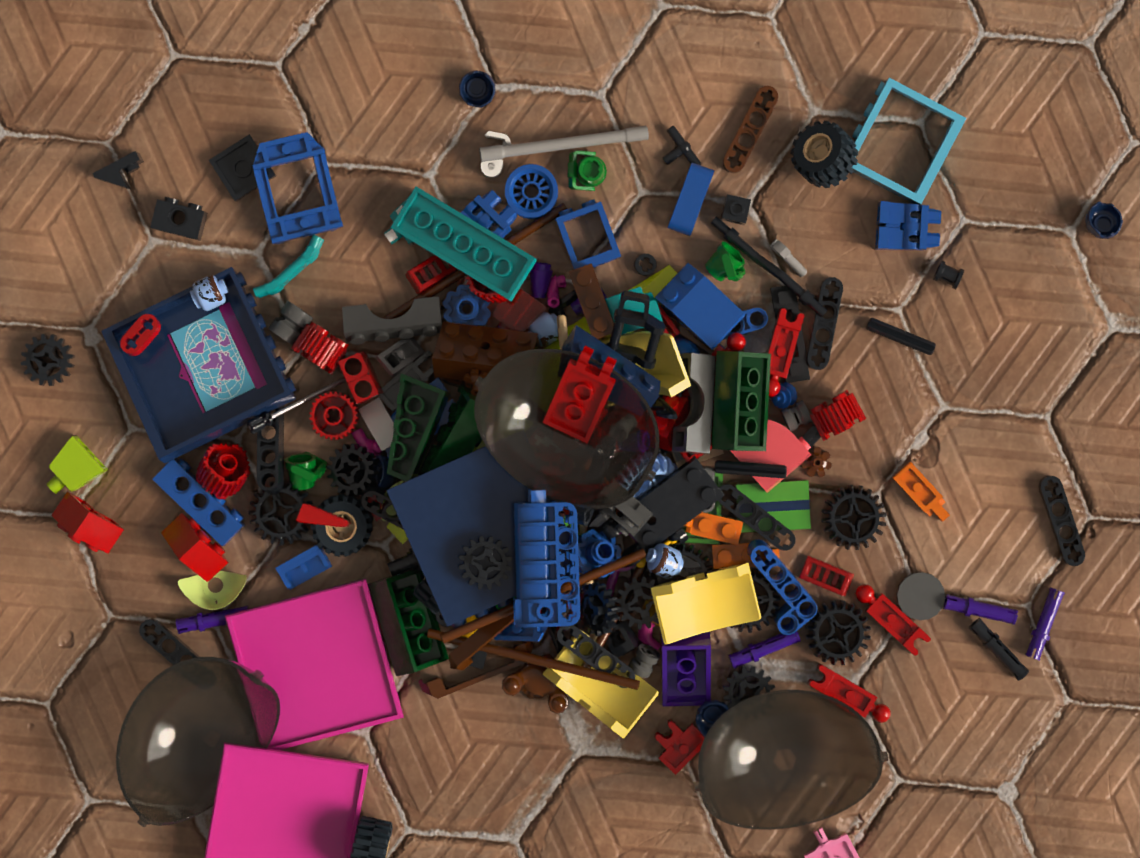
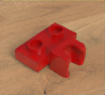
M669 719L667 723L672 730L671 735L665 737L661 733L656 732L654 738L665 748V751L658 758L676 775L709 742V739L704 737L693 723L683 731L672 719Z

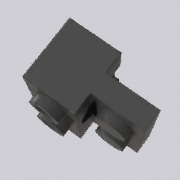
M616 481L610 487L607 486L601 493L602 496L597 501L599 506L597 512L607 520L612 517L618 523L616 528L625 536L630 533L634 537L653 515L651 511ZM616 509L624 515L622 517L617 516Z

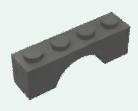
M439 296L414 299L409 311L395 319L377 317L369 310L366 304L342 307L346 342L355 345L363 344L365 341L385 342L393 338L410 339L413 336L420 335L432 337L440 333L442 327Z
M696 353L680 354L691 386L687 388L691 406L687 418L681 424L673 427L672 452L710 454L716 356Z

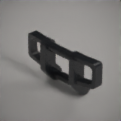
M623 291L618 308L614 312L613 318L615 322L610 341L606 345L632 363H637L646 369H653L656 363L655 354L659 339L664 334L666 326L663 322L648 314L650 297L647 294ZM631 300L644 303V312L623 309L625 301ZM624 324L645 327L646 330L651 332L646 351L638 347L619 344Z

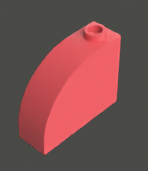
M768 420L766 451L730 450L740 462L785 465L787 467L786 477L811 456L808 451L811 446L802 436L797 439L785 426L772 420ZM753 476L767 493L784 479Z

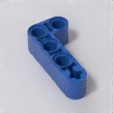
M760 539L753 540L747 547L750 559L786 601L775 612L776 618L774 622L782 634L791 635L816 615L818 610L817 604L769 545ZM757 550L764 553L767 558L765 561H763L759 554H756ZM779 566L780 571L777 574H769L772 567ZM795 584L793 591L784 592L787 585ZM803 602H810V606L807 609H799ZM783 618H792L789 624H780Z

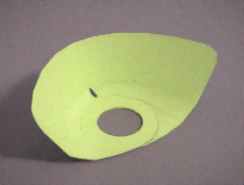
M219 571L214 577L221 579L223 588L217 593L211 592L208 588V582L199 575L180 579L178 586L194 604L204 609L215 610L226 607L235 600L242 591L247 577L242 574Z

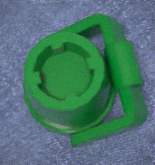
M570 152L567 171L569 188L571 190L595 191V187L602 184L606 178L607 170L605 163L596 157V152ZM577 155L586 156L577 164ZM576 178L584 186H576Z
M724 241L718 245L717 250L705 264L707 271L718 281H723L726 278L738 281L745 275V261L739 250Z
M309 452L294 454L285 458V468L292 484L291 488H298V490L313 488L315 481L320 479L326 472L327 462Z

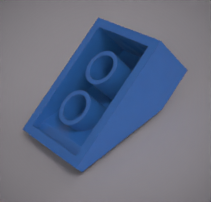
M689 263L655 297L667 314L711 350L745 316L741 309Z

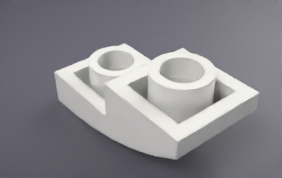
M377 398L358 410L380 449L384 451L391 446L394 422L380 398Z

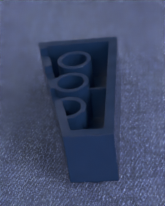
M576 325L562 345L558 376H563L570 359L578 361L585 345L594 349L588 363L602 369L607 357L610 356L616 359L617 362L610 377L616 379V382L608 399L645 416L659 397L661 381Z

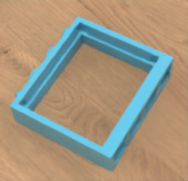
M888 78L885 83L880 82L874 93L878 96L875 103H869L863 116L867 117L863 126L858 124L852 135L855 138V148L858 151L891 89L952 122L915 192L859 163L853 165V172L913 204L921 205L967 118Z

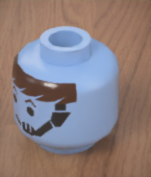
M213 275L194 282L193 290L190 291L198 309L202 308L205 311L223 305L226 301L225 294L228 293L223 279L218 281Z
M542 312L528 322L529 332L538 333L540 347L546 348L559 339L557 316L554 313Z
M657 544L654 548L649 549L646 555L649 571L663 578L669 579L677 576L683 568L684 560L680 551L666 544Z

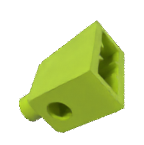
M72 436L49 465L55 476L46 484L55 494L65 486L71 492L77 491L105 473L108 468L78 436Z

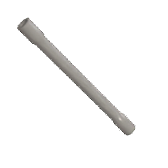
M645 125L572 137L479 147L481 162L500 160L506 157L611 143L643 141L649 139V133Z

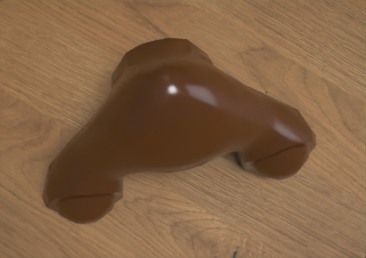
M550 654L542 655L543 657L554 659ZM528 663L518 671L507 675L502 681V689L507 695L514 696L520 690L529 699H540L548 695L549 709L555 714L563 713L568 707L566 693L543 675L547 667Z

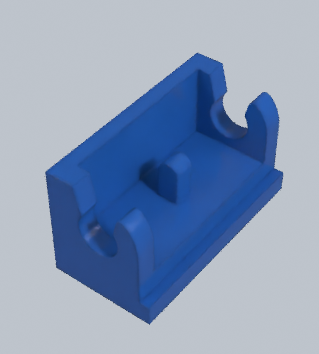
M315 545L275 569L287 589L291 590L332 567V564L323 548Z

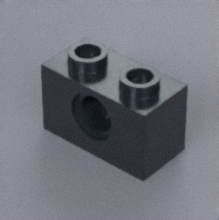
M165 197L164 201L157 199L150 228L201 241L208 214L202 211L203 206L188 203V206L185 207L178 205L179 200ZM184 212L185 221L177 225L174 222L175 214Z

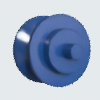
M788 382L781 383L779 394L771 397L773 404L780 409L793 405L797 400V391Z

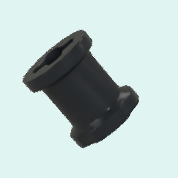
M941 261L933 280H940L950 284L956 290L964 270H957L946 265L945 261Z

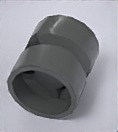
M287 300L280 310L282 316L276 317L269 326V329L293 345L301 334V329H304L307 324L309 325L313 317Z

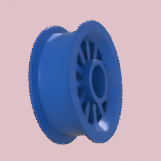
M527 164L520 166L510 174L506 181V201L509 207L520 217L537 219L552 210L557 202L558 185L556 179L549 170L540 165ZM529 174H535L533 181L530 180ZM525 175H526V177H527V182H526V183H525V181L521 178V177H523V176H525ZM538 175L541 176L542 179L536 183ZM519 181L523 187L515 185L516 182ZM545 181L548 183V186L540 187ZM530 185L536 186L539 190L538 195L534 198L527 197L524 193L526 187ZM514 189L520 190L522 192L514 194ZM550 190V193L548 195L541 191ZM523 196L518 202L515 200L516 197ZM540 196L548 199L546 203L542 201ZM526 200L525 208L520 206ZM536 201H538L542 206L537 208ZM530 202L533 203L534 209H528Z

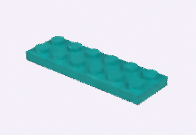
M417 186L390 227L511 302L537 261L535 257Z

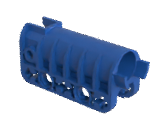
M544 489L528 490V502L513 503L516 598H513L514 625L524 628L572 626L580 619L577 510L574 505L568 502H546V490ZM563 507L569 510V514L565 515L564 519L558 515L559 511H563ZM567 522H568V524H570V527H566V526H559V527H558V524H559V523L564 525V523H567ZM568 531L570 540L566 544H561L559 542L560 534ZM559 549H571V552L565 551L566 559L571 561L570 564L566 565V573L569 572L572 575L571 577L565 576V568L560 565V562L565 560V553L561 554ZM570 582L572 586L570 592L562 594V584ZM561 599L567 600V607L572 611V614H568L567 618L562 615V612H566V603L563 604ZM542 607H546L544 613H540Z

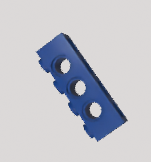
M175 458L169 461L152 480L222 547L225 546L246 525L242 522L244 517L236 509L230 510L225 505V499H218L214 494H210V491L206 492V488H202V485L196 481V476L189 471L192 467L184 459L180 458L178 460ZM180 477H185L189 481V487L186 490H181L178 487ZM199 493L203 494L207 499L204 507H199L195 503V497ZM216 510L221 511L224 515V520L221 524L213 521L212 515Z

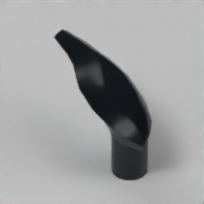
M573 290L562 297L559 306L555 308L550 307L548 312L554 313L557 317L558 315H565L563 308L570 305L578 297L576 291Z

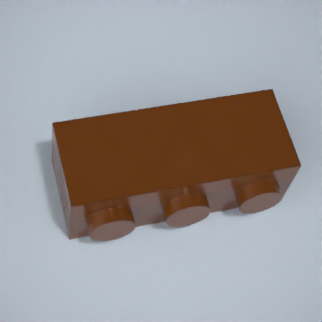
M592 263L569 271L591 335L599 341L610 338L614 323Z

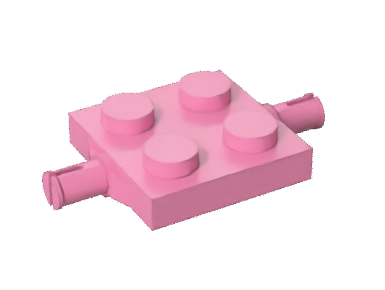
M822 827L818 828L822 837H820L817 830L813 831L819 845L804 854L805 858H860L847 833L834 839H828Z

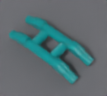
M313 234L306 250L272 281L253 288L255 296L262 298L282 291L286 284L318 258L324 240Z

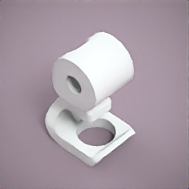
M488 131L485 134L486 138L504 140L503 145H511L510 138L505 134ZM502 159L481 162V170L486 177L495 178L501 174L503 169Z

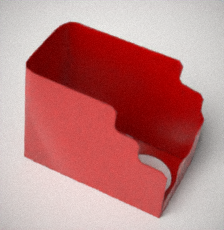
M358 352L338 361L356 404L366 403L371 398L383 393L366 352ZM356 358L361 362L362 369L359 374L350 375L345 366L347 360ZM362 380L369 382L372 387L371 394L365 398L359 397L355 390V385Z

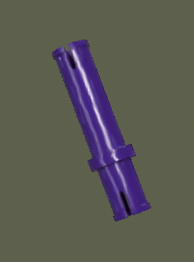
M1051 587L1036 629L1031 632L1033 637L1025 653L1026 656L1031 657L1036 648L1033 659L1039 661L1046 640L1049 641L1050 639L1048 635L1065 594L1062 591H1058L1054 600L1057 589Z
M949 594L945 596V605L943 606L945 610L964 613V616L968 617L974 615L1015 625L1017 621L1018 610L982 603L975 601L971 597L966 599Z
M248 606L206 614L200 612L195 616L177 618L176 628L178 634L196 630L202 632L207 628L227 625L225 615L246 610Z
M797 631L791 635L781 633L754 645L750 643L747 645V648L728 654L733 668L736 669L751 661L758 662L759 658L801 642Z

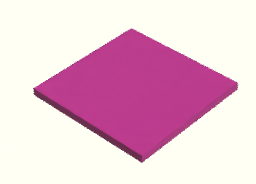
M366 578L225 615L262 748L282 750L404 718Z
M224 742L204 858H350L360 818L369 764Z

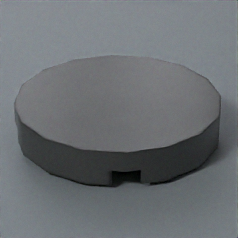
M916 572L905 577L899 584L896 593L897 604L902 612L916 620H928L936 616L943 608L945 602V590L941 582L932 574L925 572Z

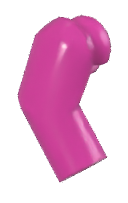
M555 275L550 280L547 301L548 305L552 308L560 304L558 288L566 287L564 275Z
M362 428L351 433L359 447L366 446L367 452L374 453V456L383 453L376 440L368 439Z
M650 622L651 628L649 629L646 624H642L641 630L638 629V639L643 644L650 645L658 650L661 644L652 636L655 624Z

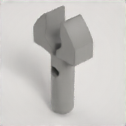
M775 239L770 248L800 277L805 276L807 270L793 257L791 251L782 242Z

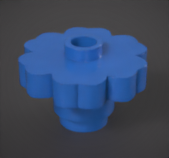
M459 285L456 292H448L446 299L443 301V306L447 309L444 313V318L451 323L485 326L491 316V311L487 308L490 302L482 300L472 293L469 285ZM466 304L472 307V311L468 314L463 312V306Z
M594 529L579 535L578 555L583 566L579 567L580 573L583 574L621 558V548L615 545V537L607 539L601 531L597 532ZM613 571V572H611V573H608V574H606V575H603V576H601V577H599V578H600V579H601V578H605V577H607L609 574L614 573L615 571Z

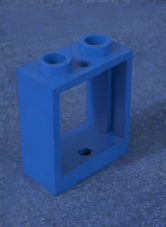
M594 199L581 204L582 209L574 212L572 208L559 212L560 217L556 218V222L573 269L591 263L594 268L621 258L602 202L596 203ZM598 211L611 250L578 262L564 222Z

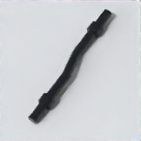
M717 216L710 224L724 235L723 238L729 244L733 243L753 262L780 280L799 297L798 301L804 306L808 305L820 317L827 312V309L813 298L814 294L808 289L805 291L783 270L761 256L739 236L740 233L733 227H728Z

